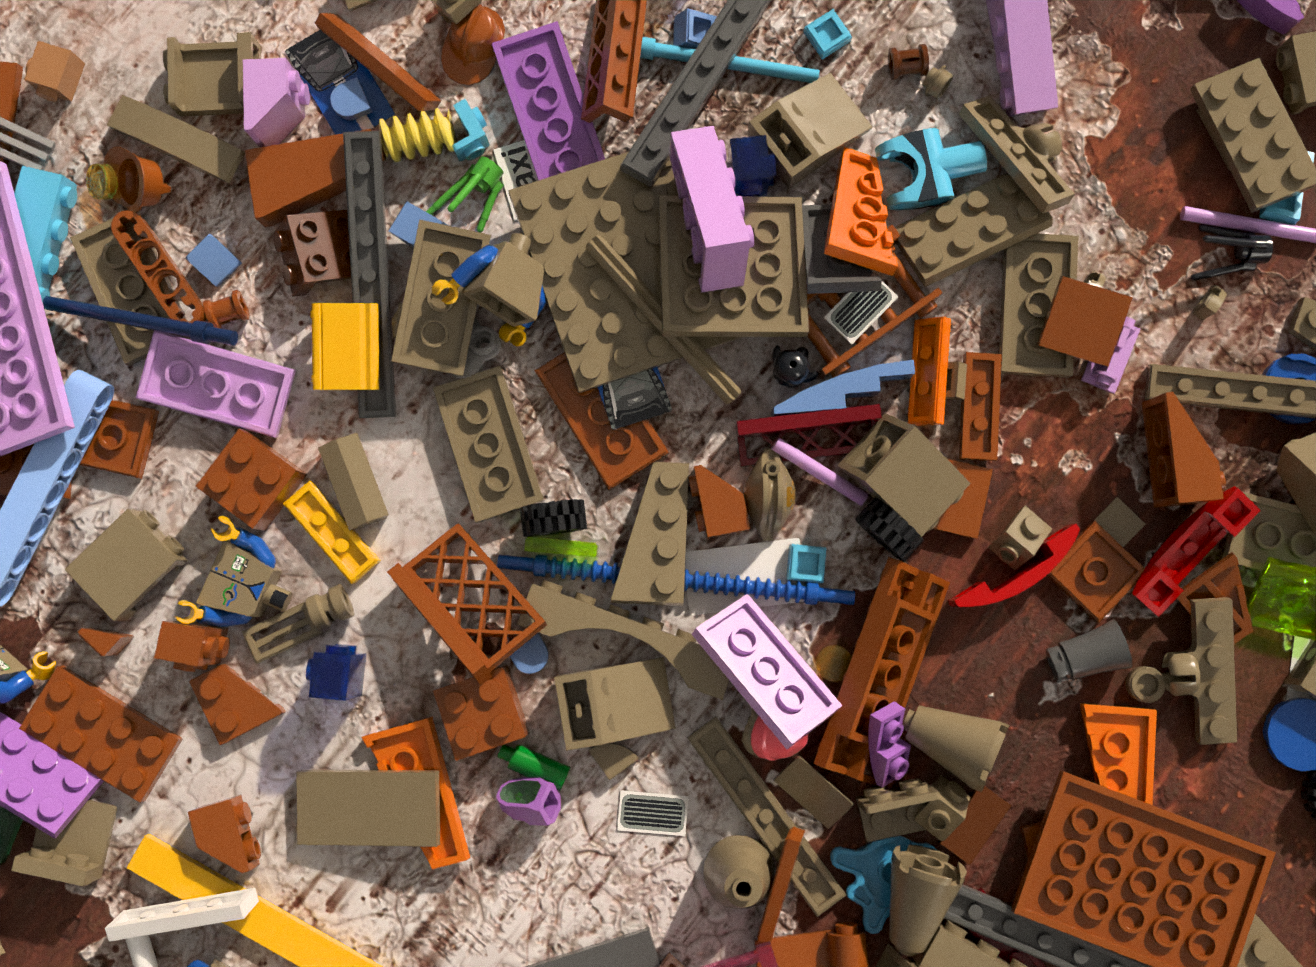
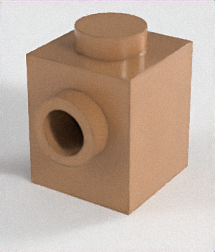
M38 41L32 58L26 64L24 80L36 89L35 94L41 98L52 102H57L58 98L72 102L85 63L71 50Z

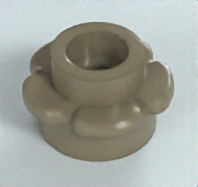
M943 65L940 69L933 67L926 75L922 85L926 87L925 95L927 97L931 95L938 100L952 82L954 75L946 70V65Z

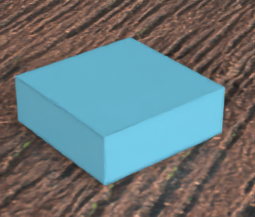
M834 9L805 26L803 30L821 59L826 58L848 44L852 39L851 34Z
M789 544L786 580L824 583L827 548Z

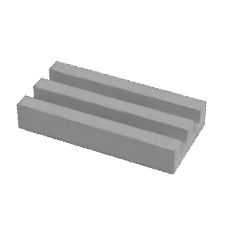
M0 117V128L45 148L44 151L38 150L0 132L1 142L39 158V161L36 164L1 147L0 157L21 167L26 166L44 170L56 146L55 142Z

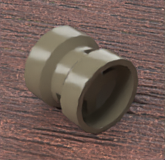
M341 584L329 588L328 592L324 595L315 594L305 600L308 614L319 631L331 627L332 622L335 620L344 621L354 617L351 600Z

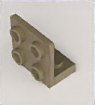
M920 778L899 782L900 788L886 790L885 786L883 788L875 786L864 789V795L856 797L865 841L871 842L926 830L915 821V815L927 802L939 800V791L926 782L921 783Z
M88 800L56 839L37 828L31 850L15 856L11 871L79 886H85L100 879L116 818L117 806Z

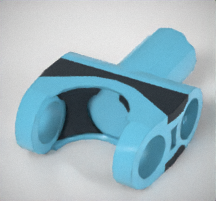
M937 128L909 132L885 141L875 148L876 157L879 161L890 160V162L902 163L910 169L913 177V183L905 187L904 191L894 193L886 198L888 209L914 210L943 204L954 199L951 179L979 174L987 170L986 150L981 141L943 149L939 129Z

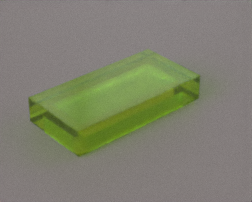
M527 537V539L525 538L524 551L529 553L598 558L599 545L593 542Z

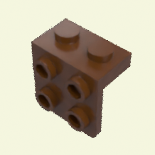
M347 209L285 216L274 232L273 241L276 251L281 252L284 263L282 269L285 284L290 286L293 297L307 295L316 283L351 279Z

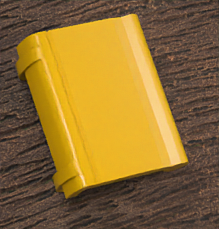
M311 303V382L313 390H379L378 304Z

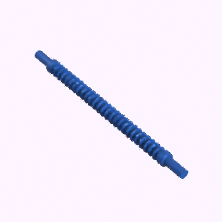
M499 554L497 562L499 569L533 572V575L538 577H545L546 574H550L551 578H555L556 574H559L562 579L569 575L572 580L579 576L582 581L589 577L592 582L599 578L602 583L609 579L612 581V584H616L621 568L618 567L616 562L613 566H608L606 561L603 565H598L596 560L593 561V564H588L586 559L583 560V563H578L576 558L572 562H568L566 557L562 561H558L556 556L549 560L547 555L539 554L535 555V558ZM685 570L684 592L688 588H693L695 593L698 589H703L705 594L708 590H713L715 595L718 594V591H723L725 596L729 592H733L735 597L739 593H743L744 596L746 594H753L755 599H758L759 595H763L765 600H768L769 596H773L775 601L783 597L785 602H789L790 598H793L796 603L804 600L805 604L817 605L818 601L854 605L855 591L821 588L818 583L807 582L806 586H802L800 581L796 585H792L791 581L787 580L786 584H782L780 579H777L776 583H771L770 578H767L765 582H761L759 577L755 581H751L749 576H746L745 580H741L739 575H736L735 579H731L729 574H726L725 578H721L719 573H716L715 577H711L709 572L701 576L699 571H695V574L691 575L689 570Z

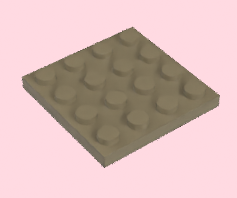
M659 195L662 336L807 337L809 323L802 197L741 196L745 208V216L743 218L745 225H751L754 234V247L749 248L744 286L701 293L698 280L701 278L702 263L694 264L691 251L693 247L691 229L686 230L683 198L679 199L678 195Z

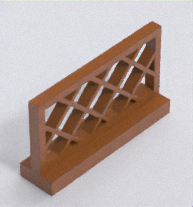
M459 523L402 567L397 563L387 571L399 589L480 686L492 678L490 674L492 670L547 626L545 620ZM460 536L466 543L464 556L446 555L447 546ZM471 550L475 553L476 556H471ZM426 562L438 563L435 579L420 578L415 571ZM445 563L462 564L460 580L442 579ZM469 564H484L487 567L485 581L467 580ZM494 575L498 581H492V576ZM427 586H434L433 592ZM441 587H459L457 604L441 603L439 601ZM466 587L484 588L482 605L463 604ZM491 588L506 589L509 592L507 606L488 605ZM514 599L520 606H514ZM449 611H455V617ZM462 611L481 612L478 629H463L460 626ZM487 612L506 613L504 630L485 629ZM512 613L528 614L534 621L523 631L510 630ZM470 636H477L476 643L471 639ZM484 637H502L501 649L488 659L482 651Z

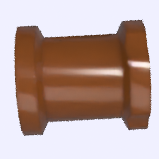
M239 290L232 291L231 296L214 302L206 300L203 302L206 318L216 328H222V325L238 319L243 321L249 320V310Z

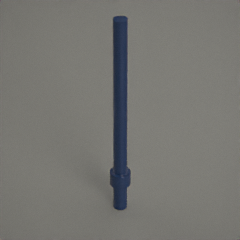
M46 296L43 299L45 310L190 337L193 342L209 344L212 341L235 345L238 341V333L236 331L216 328L209 322L196 320L190 323Z

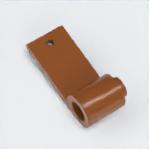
M842 922L836 924V929L773 937L770 945L754 939L756 967H869L866 933L864 929L858 928L855 922Z

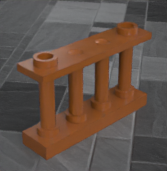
M893 224L887 227V230L892 232L894 242L891 247L892 256L897 258L898 268L893 276L914 305L898 316L889 307L880 316L885 325L870 336L864 332L855 341L857 345L841 356L837 354L808 313L809 333L807 337L828 364L819 373L822 380L829 375L834 378L845 373L851 368L848 362L916 314L922 319L938 307L935 301L942 294L939 287L926 296L894 253L896 251L894 245L901 235ZM837 293L807 294V305L819 298L821 302L826 301L831 310L841 300Z

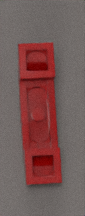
M1235 486L1223 492V499L1207 502L1186 519L1161 545L1139 577L1132 594L1159 617L1184 591L1178 584L1227 533L1236 537L1261 510Z
M1077 523L1066 525L1047 537L1040 546L1044 557L992 590L989 589L985 581L976 582L949 599L948 603L951 607L983 606L1008 599L1025 591L1042 580L1062 561L1075 542L1080 528Z

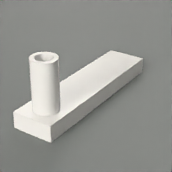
M250 888L123 910L105 927L109 942L125 939L134 967H158L149 935L244 919L259 902L256 889Z

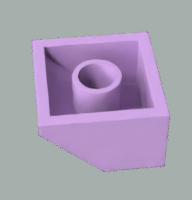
M286 58L243 60L244 131L259 147L280 144L305 118V105L310 103L308 85L303 83L299 72L294 70Z

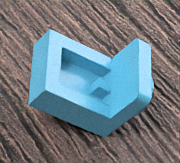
M463 99L453 105L459 120L469 135L452 145L459 161L476 159L485 152V148L490 146L487 136L482 129L487 126L478 107L471 109L466 99Z

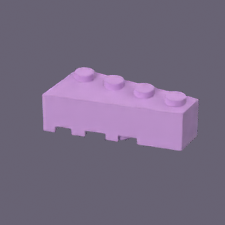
M986 0L996 54V67L1002 87L1000 90L1002 109H1006L1008 117L1058 108L1047 0Z
M714 126L671 132L669 157L679 199L683 198L686 230L691 229L693 244L691 251L694 264L702 263L701 278L698 280L701 293L744 286L749 248L754 247V234L751 225H745L743 219L745 216L744 202L742 197L736 196L734 191L735 175L732 167L727 168L725 163L726 148L724 141L718 140Z

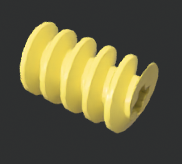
M436 108L433 120L429 119L425 111H421L420 122L417 123L411 113L407 114L406 125H402L397 116H393L392 127H388L383 118L379 119V131L384 152L387 158L390 154L395 162L401 161L402 151L409 160L414 159L416 148L422 157L428 156L430 146L436 155L441 154L443 143H445L450 152H454L452 145L456 143V136L449 109L447 117H443L440 110Z

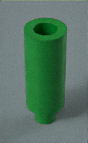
M505 744L502 745L497 756L509 762L508 769L526 777L542 778L552 782L558 791H561L571 768L520 744H517L515 749Z

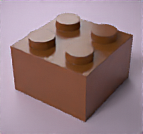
M239 428L195 487L252 529L266 531L284 507L283 503L293 495L308 474L254 434Z
M508 665L492 670L490 672L492 678L481 686L474 677L433 690L455 761L525 738L530 734Z

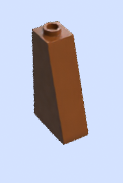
M343 134L245 150L255 219L265 228L282 222L286 215L299 214L346 191ZM382 146V161H386V154Z

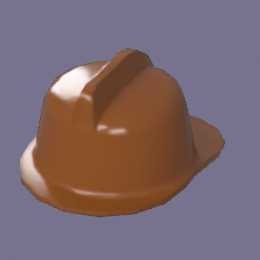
M479 4L459 23L455 24L451 21L441 55L443 70L451 80L462 85H473L480 83L489 76L497 59L492 43L504 39L505 34L503 20L497 12Z
M117 146L109 149L103 163V180L109 196L116 203L137 213L141 208L158 204L162 194L171 192V187L163 181L160 166L155 161L138 157L132 152Z

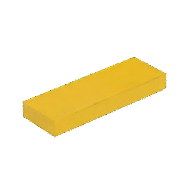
M308 481L283 503L351 584H355L381 561L355 530L348 529L345 518L313 481Z

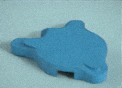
M895 836L868 842L857 849L840 846L832 849L830 861L833 866L855 875L854 882L846 887V894L850 900L863 907L862 924L867 932L871 934L879 933L886 919L890 916L891 857L895 847L900 845V851H907L908 845H919L936 850L931 844L926 842L917 843L903 836Z

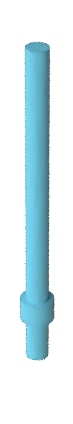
M643 37L640 58L653 60L654 57L688 62L696 49L656 43L654 38ZM735 56L728 67L730 70L807 83L818 80L820 72L817 69Z

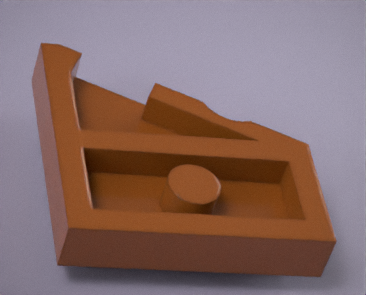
M1231 552L1183 586L1182 589L1184 591L1177 599L1190 615V600L1220 597L1232 599L1234 644L1252 633L1253 627L1247 608L1238 559Z
M221 664L189 681L219 745L226 744L286 712L284 707L272 702L260 693V689L252 683L244 681L236 671L226 664Z

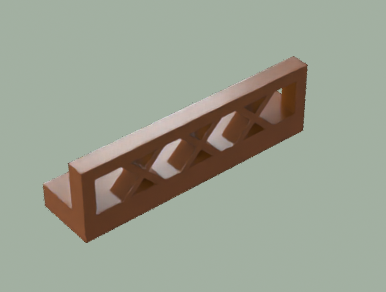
M596 0L581 120L591 123L604 113L624 122L633 117L647 0Z

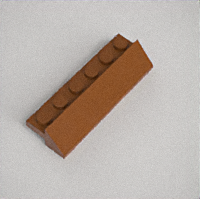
M888 557L885 567L880 574V581L872 603L868 607L862 631L855 643V650L849 667L843 676V683L837 700L843 706L830 716L813 764L827 770L845 774L859 781L877 785L869 754L868 733L870 714L892 702H896L906 708L950 582L932 573L919 570L898 559Z

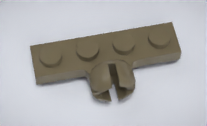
M990 95L963 104L959 116L1042 214L1070 203L1075 193L1049 164L1056 161L1055 156L1059 155L1062 149V140L1058 131L1044 134V132L1053 130V125L1040 122L1026 128L1018 127Z
M1228 597L1190 600L1191 647L1186 651L1168 652L1163 657L1162 668L1169 667L1170 671L1162 673L1165 679V688L1174 696H1193L1195 740L1200 745L1237 742L1233 600Z

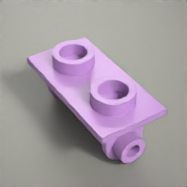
M1125 318L1109 366L1088 361L1081 381L1115 394L1140 331V328L1134 326L1136 322L1134 319Z

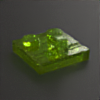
M1268 557L1247 603L1252 626L1316 640V567Z

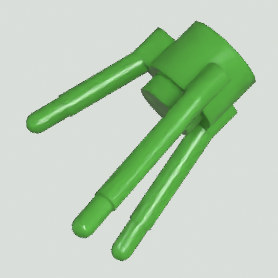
M481 156L475 165L472 164L468 171L432 204L426 212L433 215L462 187L463 189L448 206L449 212H453L473 188L482 194L489 190L490 193L477 226V231L483 232L496 197L504 187L499 181L504 174L503 170L489 158Z

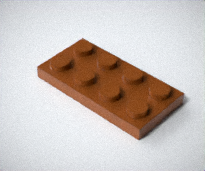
M64 665L57 666L19 727L20 730L139 803L146 801L183 740L182 737Z

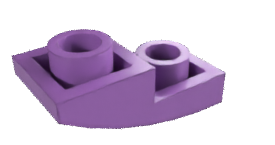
M1237 0L1254 18L1283 35L1304 18L1296 0Z
M892 702L870 714L868 733L870 762L876 784L881 788L894 780L901 779L909 768L908 757L911 745L900 738L904 729L902 723L905 708L896 702Z

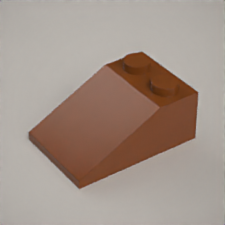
M1166 392L1143 402L1142 411L1154 508L1194 505L1223 499L1226 479L1224 473L1220 471L1219 461L1174 392Z

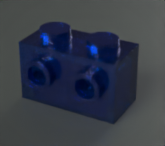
M766 135L730 139L727 164L728 168L732 167L734 171V191L736 196L766 197L768 188L774 185L773 176H776L775 155L768 154Z
M347 644L326 645V651L314 652L313 658L308 660L306 667V680L310 681L309 697L342 701L361 697L367 653L356 652V645Z

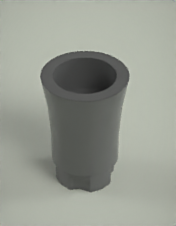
M1114 619L1087 633L1059 642L1058 646L1046 649L1049 667L1058 683L1069 679L1074 681L1107 671L1132 668L1133 666L1125 636Z

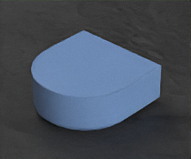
M357 77L339 84L331 93V106L342 119L355 120L373 112Z
M538 632L515 651L510 658L518 670L523 673L532 674L546 666L549 659V651Z

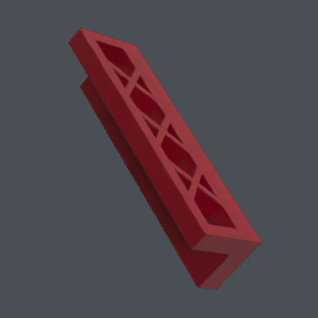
M880 404L737 421L735 428L740 467L754 466L759 458H747L745 438L760 437L770 445L769 448H772L775 441L773 442L767 436L779 434L777 438H782L786 433H795L803 439L805 443L799 450L812 459L846 455L857 445L847 435L855 425L870 423L871 429L882 418ZM849 426L844 433L836 428ZM829 428L840 439L833 448L823 449L812 439L820 429ZM814 430L810 437L802 433L803 431ZM843 440L851 445L846 447H839ZM808 444L812 446L814 449H816L813 451H804ZM780 455L783 462L789 461Z

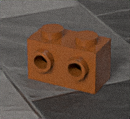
M162 621L154 658L174 662L173 668L189 672H195L196 669L207 670L208 665L221 664L222 658L224 659L227 656L230 648V638L227 637L229 628L205 625L198 622L183 624L179 621Z

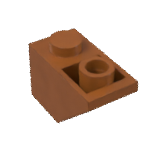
M702 465L694 466V475L688 476L691 496H699L701 510L695 511L698 532L705 531L706 537L709 539L749 531L750 525L744 494Z
M241 795L207 804L188 812L198 849L241 873L248 872L260 865L258 860L261 857L260 844L256 837H252L249 826L252 820L251 811L247 802H243Z

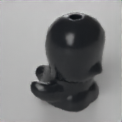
M780 346L774 347L772 353L774 362L773 376L780 385L795 388L800 383H808L815 380L819 373L818 371L810 373L809 351L805 347H799L796 350H784L782 352Z

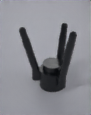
M1199 225V231L1219 235H1205L1202 238L1204 242L1234 246L1235 258L1241 260V263L1192 274L1191 280L1207 279L1238 271H1254L1256 264H1266L1270 261L1273 253L1272 238L1269 235H1255L1254 232H1239L1216 226Z

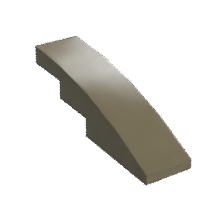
M122 95L107 123V126L114 131L140 141L148 148L168 155L183 165L229 184L245 155L243 150L199 128Z

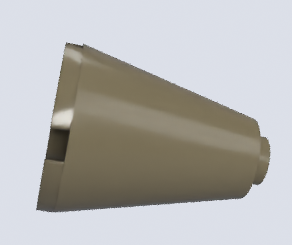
M920 705L916 712L909 709L903 723V730L907 732L905 737L907 741L969 787L979 792H982L985 786L987 776L991 772L1009 727L1008 724L1001 721Z
M741 835L727 836L716 842L707 853L703 868L704 882L711 896L720 904L732 909H747L761 903L769 895L776 873L773 857L767 847L756 838Z
M899 845L895 847L891 857L889 940L895 945V949L898 952L907 956H915L917 953H922L926 950L965 882L967 873L965 867L960 862H958L956 868L948 863L949 855L929 847L908 845L907 851H900Z

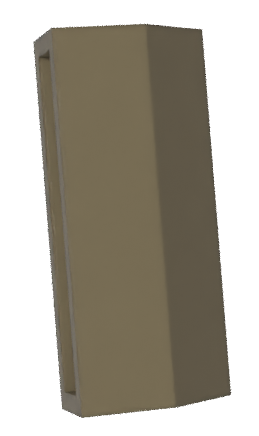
M358 433L335 439L318 447L348 529H361L386 519L389 514Z

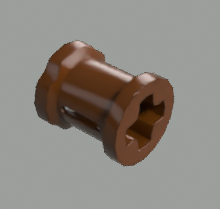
M919 44L918 48L899 51L895 47L889 48L888 68L891 80H897L901 75L919 73L920 76H926L928 74L929 55L926 44Z

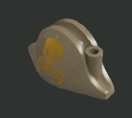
M764 448L745 482L743 494L747 512L762 541H774L794 507L796 489L780 455L771 450V448Z

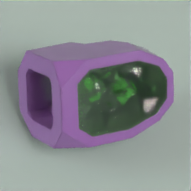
M521 777L509 780L500 786L496 795L503 812L512 819L525 821L529 825L548 826L553 824L561 810V796L554 783L542 778Z

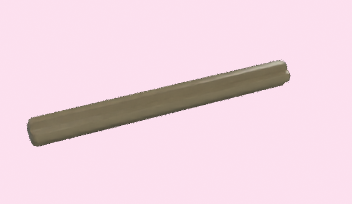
M601 235L593 237L586 245L588 253L662 333L661 301ZM664 336L725 404L732 403L741 394L740 388L693 337Z

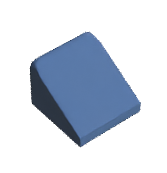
M689 8L680 12L674 18L673 45L696 49L717 16Z
M208 234L186 256V260L217 288L242 264L212 234Z

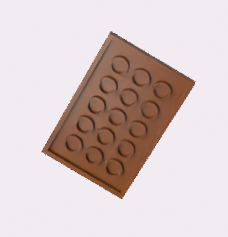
M1060 770L1011 911L1152 967H1237L1276 852Z

